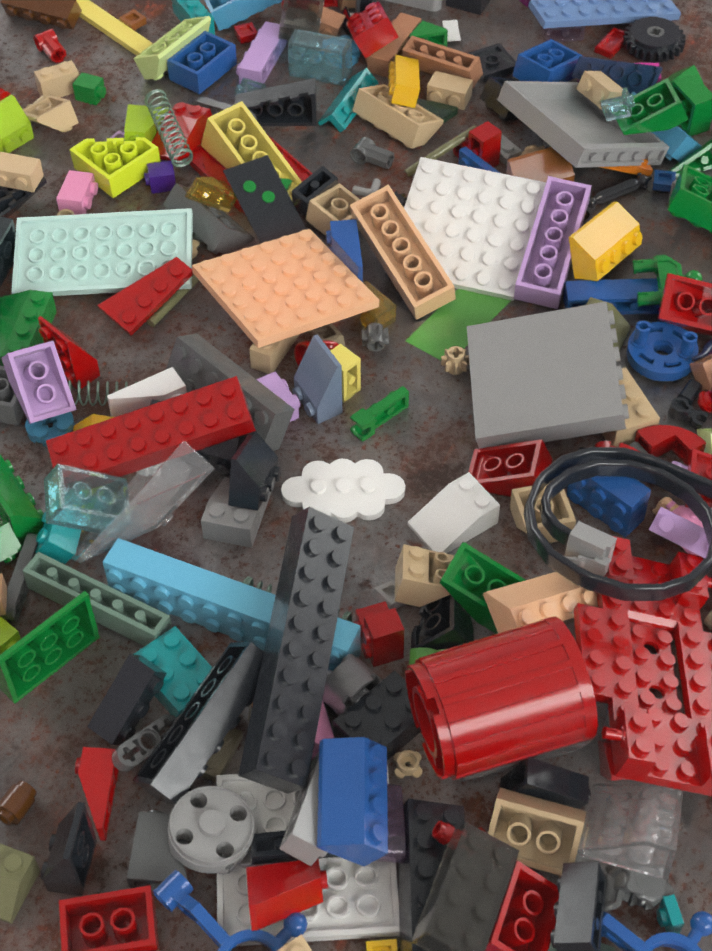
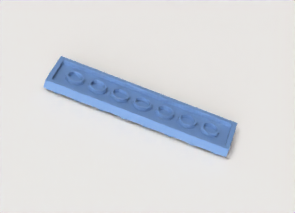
M530 0L528 5L543 29L634 23L635 20L646 17L679 20L681 12L671 0Z

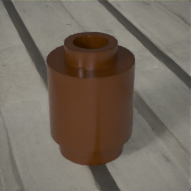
M18 781L17 784H12L1 798L0 821L6 825L19 824L35 803L37 792L30 784Z

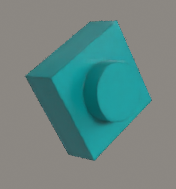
M675 894L663 896L662 902L656 910L660 927L665 928L666 932L680 934L684 921Z

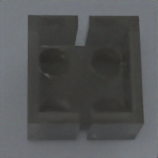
M284 0L278 39L317 46L324 0Z

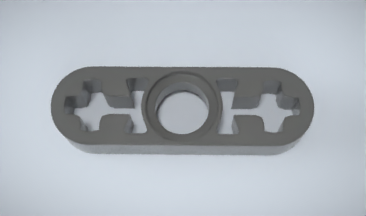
M171 714L162 715L122 743L112 754L114 766L120 771L128 772L148 759L166 734L165 732L160 736L158 732L167 725L171 727L176 717ZM142 736L149 737L152 740V749H147L142 745ZM134 749L136 753L125 761L122 756Z

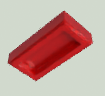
M614 27L595 46L594 52L612 59L624 46V31Z

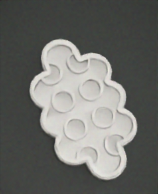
M341 458L333 461L331 464L324 461L308 463L303 468L302 476L291 477L282 484L281 495L283 501L291 507H303V510L311 507L344 523L351 522L356 517L370 521L382 516L385 504H394L402 500L405 495V483L398 475L383 473L382 466L374 460L364 459L354 463L348 459Z

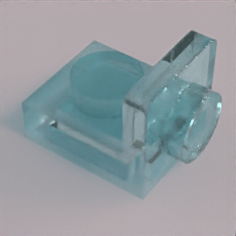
M243 78L240 85L236 86L234 96L240 93L264 89L266 86L263 83Z
M627 87L622 88V96L601 101V108L606 121L630 117L632 107L635 106L633 94H629Z

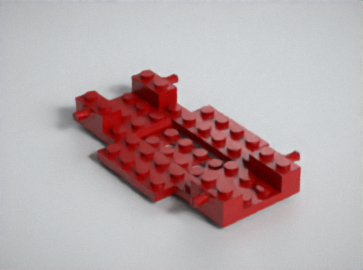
M615 537L617 541L608 571L604 577L629 584H662L690 574L703 561V557L678 551L669 565L632 556L630 540ZM707 575L690 591L661 601H622L597 593L598 607L577 603L573 609L576 643L585 661L595 700L608 704L610 727H603L602 738L611 740L615 777L712 796V633L703 631L700 609L709 598L708 588H712V578ZM672 640H675L685 714L680 713L682 703L678 699L677 694L679 681L674 673L676 660L671 651L670 643ZM649 644L653 646L657 654H651L644 645ZM654 688L660 691L663 698H655L650 689Z

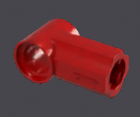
M53 29L33 35L39 52L44 51L51 61L56 63L63 62L64 57L67 56L66 50L58 42L57 35Z

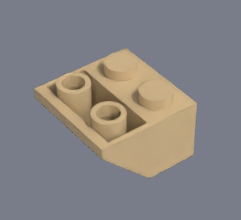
M403 544L395 567V601L422 607L450 595L439 582L454 555Z

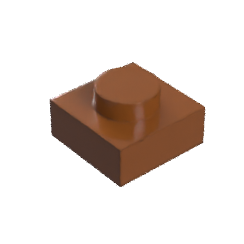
M134 9L119 17L122 23L134 31L147 24L146 17Z

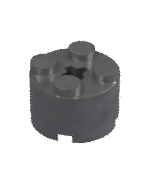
M348 654L333 671L328 670L322 700L339 716L383 680L358 657Z

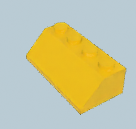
M612 202L569 236L574 279L599 281L642 244V233L640 232L639 223L618 202Z

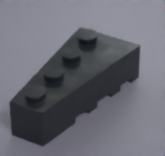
M316 78L235 95V104L242 101L248 110L254 113L260 126H317Z

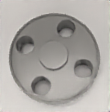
M218 786L199 787L186 793L175 804L168 821L167 838L171 855L186 867L201 873L224 875L233 871L235 866L242 862L249 853L254 837L253 815L247 803L235 792ZM193 804H201V805H203L204 807H203V808H195V807H193L192 805H193ZM232 817H240L243 821H235ZM184 839L189 841L190 843L183 845L178 843L177 841ZM223 852L229 854L230 857L222 858L218 854Z

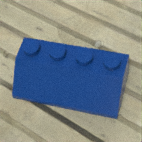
M366 737L329 738L319 741L318 849L363 867L388 854L386 746Z

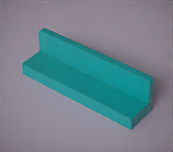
M367 68L358 72L349 79L317 123L321 126L330 120L337 130L342 132L357 114L352 110L359 88L376 86L379 82Z

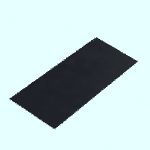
M268 155L223 170L260 244L307 230ZM248 180L253 181L256 184V190L252 193L246 192L243 189L244 182ZM265 191L274 193L275 200L272 203L263 201L262 194Z

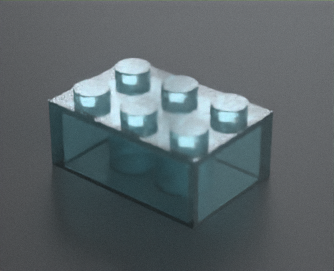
M295 29L288 41L289 76L304 79L316 78V81L345 86L352 74V39Z
M57 464L44 478L46 523L117 537L131 523L127 479Z

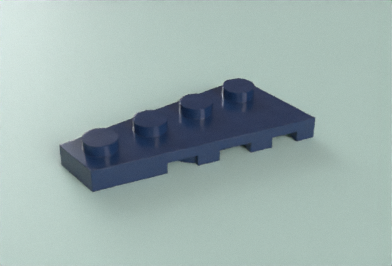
M579 56L571 76L581 80L584 71H601L627 92L625 98L628 99L633 91L638 94L655 85L663 68L660 66Z

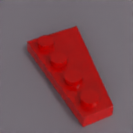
M175 257L97 306L105 315L132 336L194 275L192 273L193 270L178 257Z

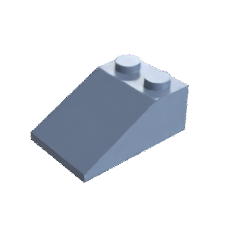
M318 334L314 335L294 376V388L292 389L293 394H296L299 401L304 405L306 414L309 417H313L317 424L343 413L342 365Z

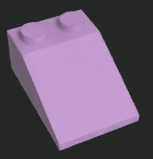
M54 341L7 353L1 358L8 380L30 424L77 410Z

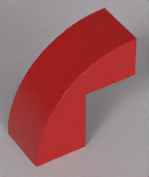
M671 425L648 426L637 430L635 441L639 442L650 455L653 454L659 457L672 450L687 466L692 449L704 452L707 443L697 434Z

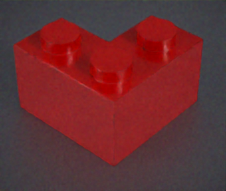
M487 121L469 131V138L453 148V154L459 158V150L467 147L489 165L495 167L499 165L502 131Z
M386 601L355 610V621L352 623L360 625V636L363 641L361 643L362 652L366 659L370 658L373 667L404 658L405 629L395 608L389 609Z

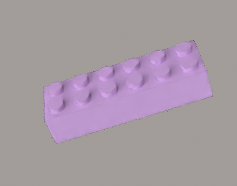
M548 176L515 284L514 299L558 309L572 262L569 236L582 227L589 204L591 185Z

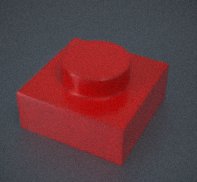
M252 22L234 26V33L241 44L255 40L258 31Z

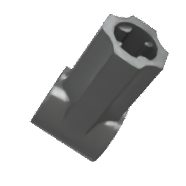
M362 137L350 151V157L357 164H364L367 161L389 170L395 153L376 146L374 141L368 137Z

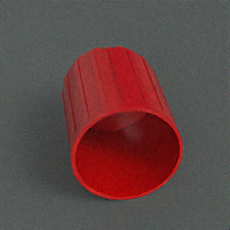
M556 616L416 659L414 664L407 665V669L410 668V670L405 671V681L416 728L420 727L425 741L422 743L424 752L433 771L441 780L449 777L452 780L460 779L591 740L596 736L598 714L591 679L573 635L565 623Z

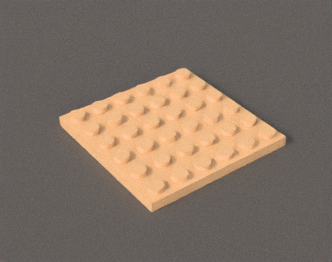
M310 229L192 265V273L257 348L379 307V299Z

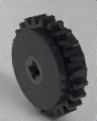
M646 17L635 20L634 24L630 23L629 27H626L623 45H625V50H629V54L642 61L651 63L667 62L670 59L673 60L675 56L679 57L680 53L683 52L686 35L683 34V29L679 30V25L668 19Z

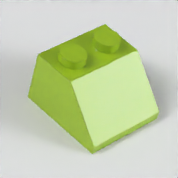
M12 94L0 101V152L10 153L34 138L31 122Z

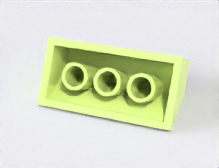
M210 16L183 20L133 58L144 80L153 79L155 81L164 76L163 73L168 70L167 60L202 32H209Z

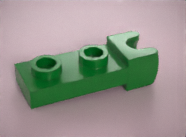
M402 386L396 391L390 392L379 402L373 403L367 410L361 408L352 414L350 419L356 424L350 428V431L361 441H365L373 436L376 428L409 407V391Z

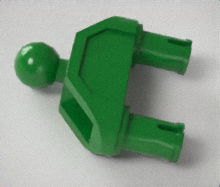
M655 255L653 259H634L632 261L633 274L653 272L657 277L658 291L637 292L638 307L648 305L661 306L668 273L699 281L703 279L701 273L696 270L688 271L683 275L681 264L667 255Z

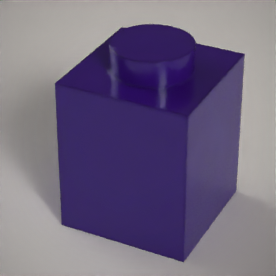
M171 161L147 164L148 173H144L146 186L150 185L151 193L171 191L176 184Z

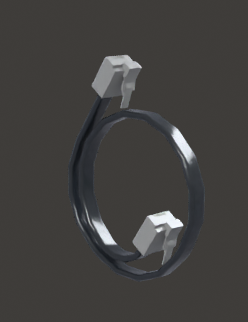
M589 447L562 455L535 479L526 501L524 519L528 541L547 566L586 590L622 601H661L690 591L711 571L712 508L709 507L699 494L712 499V480L656 456L624 447ZM595 476L630 477L658 485L684 501L702 522L709 545L706 558L690 574L662 584H629L604 577L608 571L617 538L580 521L571 530L560 523L552 513L550 501L569 484ZM545 486L539 508L542 524L552 538L566 546L564 556L553 549L537 526L534 507L539 494Z

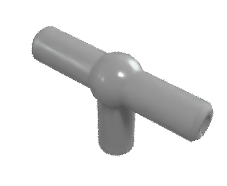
M374 179L371 189L353 186L352 193L366 197L379 190L381 181Z

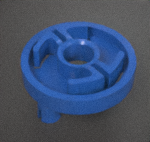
M643 320L636 323V330L633 331L628 340L626 350L628 362L635 371L652 380L675 381L681 379L692 371L690 364L695 362L692 361V357L698 355V336L695 332L687 331L682 327L667 322L649 323ZM656 351H664L669 355H660Z

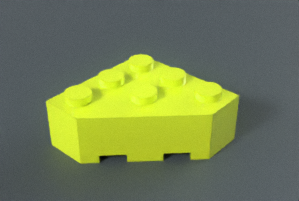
M145 137L136 138V141H124V138H107L105 142H95V139H85L69 149L74 168L80 172L94 173L95 182L98 183V187L112 198H115L145 178L144 173H148L147 164L161 162L158 147Z

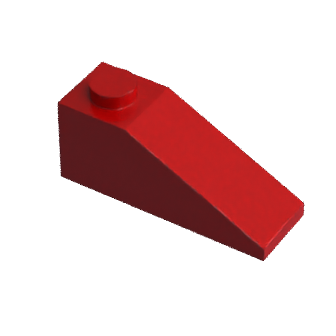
M83 747L81 757L76 759L75 774L79 775L100 841H106L119 770L112 762V754L116 749Z

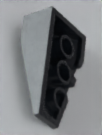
M451 594L422 606L419 614L422 616L419 626H414L412 631L411 649H449L474 641L471 616Z

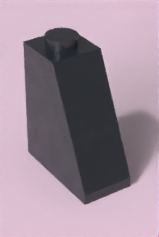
M530 757L526 758L500 779V788L576 809H581L588 804L591 796L589 776Z

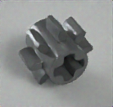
M371 323L366 327V330H361L362 346H367L370 351H381L384 348V344L389 345L388 328L383 329L380 323Z

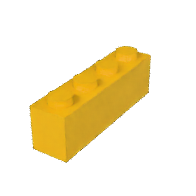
M395 55L394 61H390L388 68V95L391 96V103L415 108L420 91L419 60Z

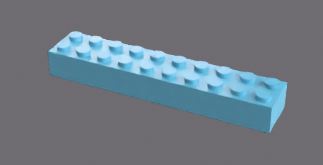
M117 538L103 560L108 586L167 615H175L187 623H196L204 626L211 632L226 634L235 641L252 642L261 650L265 649L275 594ZM337 618L328 670L332 671L340 665L343 658L348 654H353L359 658L361 654L360 625Z

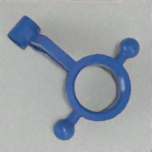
M174 870L153 891L155 897L167 910L172 912L178 907L184 915L198 924L219 947L217 951H231L235 946L245 941L258 942L270 951H277L291 937L303 935L308 926L306 917L300 912H295L284 919L283 929L276 936L263 930L252 931V929L242 930L229 936L206 909L189 896L194 889L188 880L177 870Z
M705 911L696 912L691 917V931L687 937L674 932H663L650 937L644 942L609 913L604 912L601 936L608 938L623 951H652L658 947H669L677 951H702L697 944L702 937L709 936L712 933V915Z

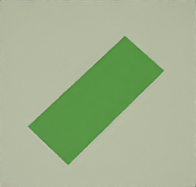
M457 289L455 291V300L438 308L406 342L441 361V356L445 355V349L453 346H459L464 349L468 345L467 326L491 322L511 300Z

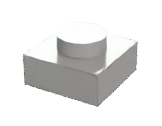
M391 580L374 588L372 597L379 603L386 601L389 609H396L405 605L395 601V581Z

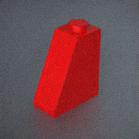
M319 858L311 866L300 860L246 867L252 931L260 930L287 918L292 913L304 911L323 902L322 889H328L326 870L320 871Z

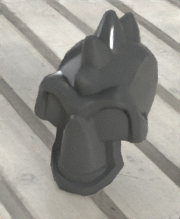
M629 845L625 857H615V866L607 865L605 868L607 883L604 912L617 909L621 906L622 900L628 902L630 907H633L635 904L643 907L645 910H650L662 902L663 896L674 893L673 887L666 880L668 864L654 863V856L650 847H647L643 853L638 855L636 850Z

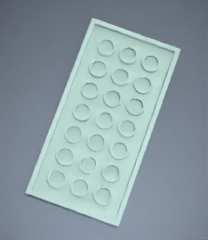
M192 208L17 218L12 294L27 290L52 292L53 296L118 293L175 257H178L192 269ZM192 277L179 289H192Z

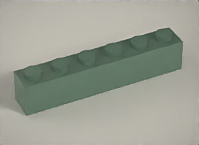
M37 552L23 569L28 589L63 606L86 591L89 594L97 623L143 646H146L172 628L169 615L40 552Z

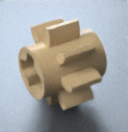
M459 346L445 349V355L441 356V365L445 366V372L453 375L461 374L463 371L467 372V365H470L469 355H466V349Z

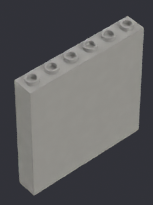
M504 82L497 100L575 168L641 166L642 162H644L643 159L648 160L647 165H661L669 149V146L652 132L623 135L612 110H601L576 89L579 82Z
M607 302L467 326L475 438L479 449L540 439L543 442L626 429L625 419L629 418L627 404H622V399H626L624 384L619 385V380L624 379L621 365H616V361L621 360L619 347H614L613 345L618 340L616 328L611 329V325L615 324L613 310L608 311Z

